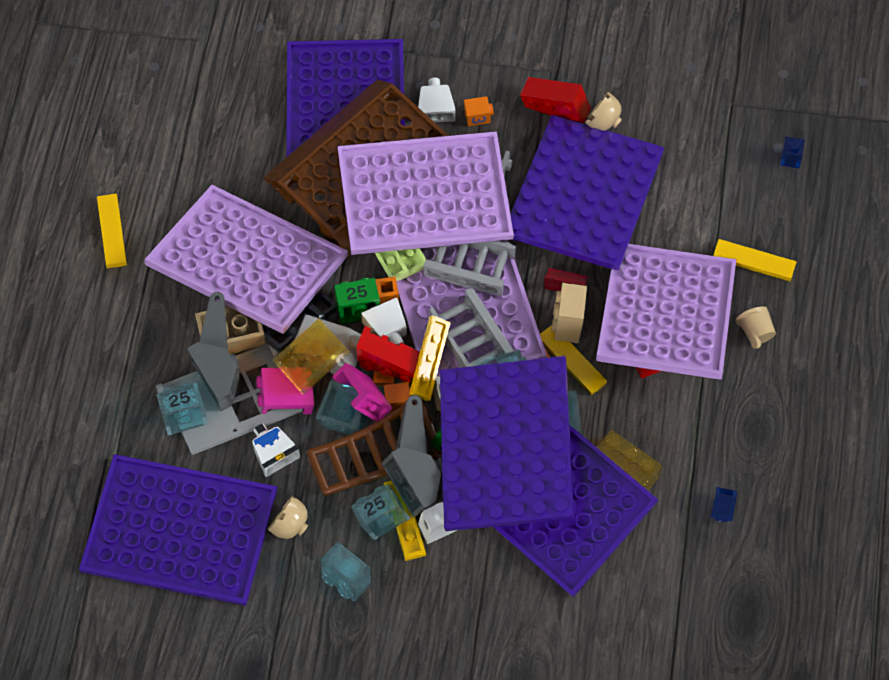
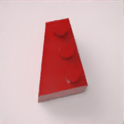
M528 77L520 94L526 108L583 124L591 110L581 84Z
M365 326L356 346L358 366L367 371L374 370L380 372V374L386 377L393 376L403 382H412L420 351L403 343H400L398 346L388 341V336L383 334L379 337L370 332L371 328Z

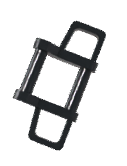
M319 293L313 297L303 311L309 316L325 320V318L336 312L337 304L324 293ZM322 301L329 308L322 312L313 304ZM290 325L284 332V335L288 338L282 343H278L271 337L276 332L272 328L265 333L264 340L277 352H282L294 342L300 326L294 328Z

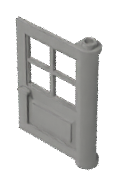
M265 344L236 355L241 369L238 372L242 374L250 392L235 397L233 403L252 396L260 412V415L240 423L232 406L223 411L220 410L197 371L155 386L162 404L169 403L171 405L175 397H172L171 400H169V397L171 395L178 396V400L174 404L180 403V405L171 407V410L191 455L252 432L260 424L267 426L302 412V409H272L267 411L266 414H262L261 407H258L256 395L260 393V388L254 390L246 374L247 371L267 364L268 368H282L278 359V355L281 352H277L269 344ZM187 391L188 393L182 394V397L187 395L190 397V401L184 404L181 401H187V398L180 399V393Z

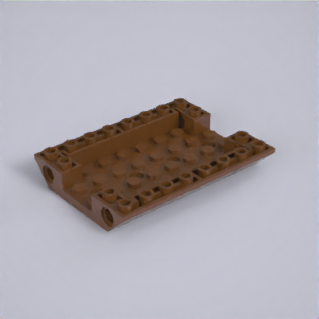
M377 79L264 177V180L291 205L296 202L320 225L319 232L331 243L348 251L347 258L351 256L338 146L448 136V134L390 82ZM403 119H407L411 122V124L409 126H403L401 125L400 121ZM317 194H323L325 195L326 199L323 201H317L315 199V196Z

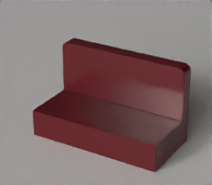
M549 268L544 278V289L561 291L562 283L586 286L588 276Z

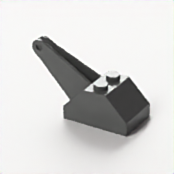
M214 292L209 299L200 342L188 347L187 351L192 364L218 407L223 411L233 404L240 379L238 371L241 369L234 353L229 354L224 295L221 292Z
M412 395L406 400L396 450L391 452L381 463L413 518L420 515L435 502L441 478V469L438 462L433 460L431 455L427 454L422 400L417 395Z

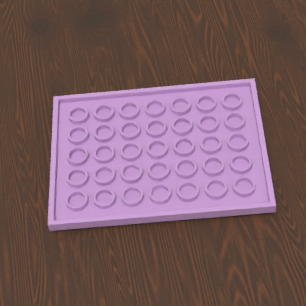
M497 132L338 146L351 255L513 239L514 234Z
M211 185L145 258V265L208 297L214 292H221L224 295L226 306L284 334L346 259L348 251Z
M499 240V242H508V240ZM448 245L441 263L452 266L460 245ZM438 246L420 249L425 258L432 261L435 258ZM468 247L461 269L473 270L479 250ZM487 252L480 273L492 276L499 255ZM507 258L500 279L504 280L502 296L478 290L474 291L514 350V357L511 362L547 358L515 260ZM423 270L396 281L399 299L416 350H421L429 318V309L433 307L439 315L463 303L465 291L470 288L426 277ZM467 309L446 320L450 322L449 330L473 319L474 313L472 310L469 311ZM477 325L453 339L459 347L483 335L485 330L482 326L479 327ZM487 341L463 355L470 363L495 350V346L492 342ZM446 343L437 372L439 377L440 370L459 368L460 366ZM498 357L484 365L505 363L503 358Z
M629 244L619 271L611 269L596 361L722 380L736 259Z

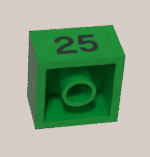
M362 278L359 281L341 282L338 285H334L337 311L341 325L362 322V312L380 305L375 278Z

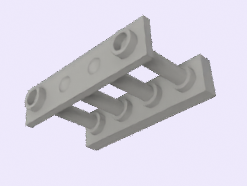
M499 241L459 244L460 247L452 266L441 263L447 246H438L434 260H425L423 273L426 277L501 297L504 290V280H501L500 276L506 259L515 258L516 246L508 242ZM468 247L479 250L472 271L461 269ZM487 252L499 255L492 276L480 273Z
M473 288L465 291L463 303L439 315L433 307L429 309V316L433 315L443 320H448L467 309L469 311L472 310L474 313L473 319L449 330L445 341L460 365L459 368L484 365L498 357L503 358L505 362L513 361L514 350ZM477 325L483 327L485 330L483 335L459 347L453 339ZM487 341L494 344L495 350L470 363L463 355Z

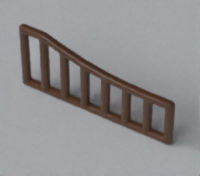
M421 399L423 421L432 440L437 435V431L424 400ZM405 403L364 429L306 451L323 495H330L388 476L381 464L384 460L373 433L383 428L392 451H395L397 439L390 423L399 416L402 421ZM364 437L378 467V470L367 473L355 441ZM345 445L348 447L359 476L347 479L336 451L337 448ZM436 448L434 452L428 453L433 460L442 458V453ZM328 452L339 479V483L330 486L327 484L316 456Z

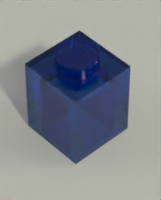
M785 136L780 165L800 168L805 139Z
M716 487L711 518H715L719 522H732L737 490Z

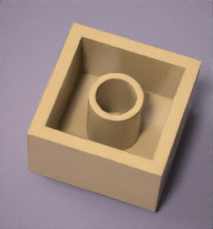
M562 283L561 291H557L553 310L554 319L551 331L555 332L554 340L579 343L584 319L587 286Z

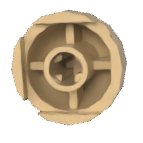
M609 92L604 95L603 101L600 100L589 114V119L585 121V124L592 129L606 131L611 127L616 128L622 120L619 117L622 111L621 105Z
M292 496L283 506L281 512L277 514L268 530L282 539L293 538L297 533L301 536L308 527L305 523L308 517L305 505Z

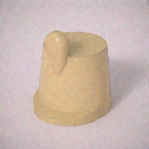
M767 307L749 309L740 314L735 320L737 325L742 327L754 349L760 348L761 343L772 339L776 335Z

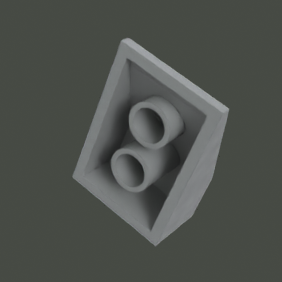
M305 315L290 351L335 374L346 362L353 367L356 366L358 361L356 346L361 334L350 328Z

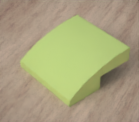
M420 248L375 252L388 277L395 276L396 281L423 270L426 260Z

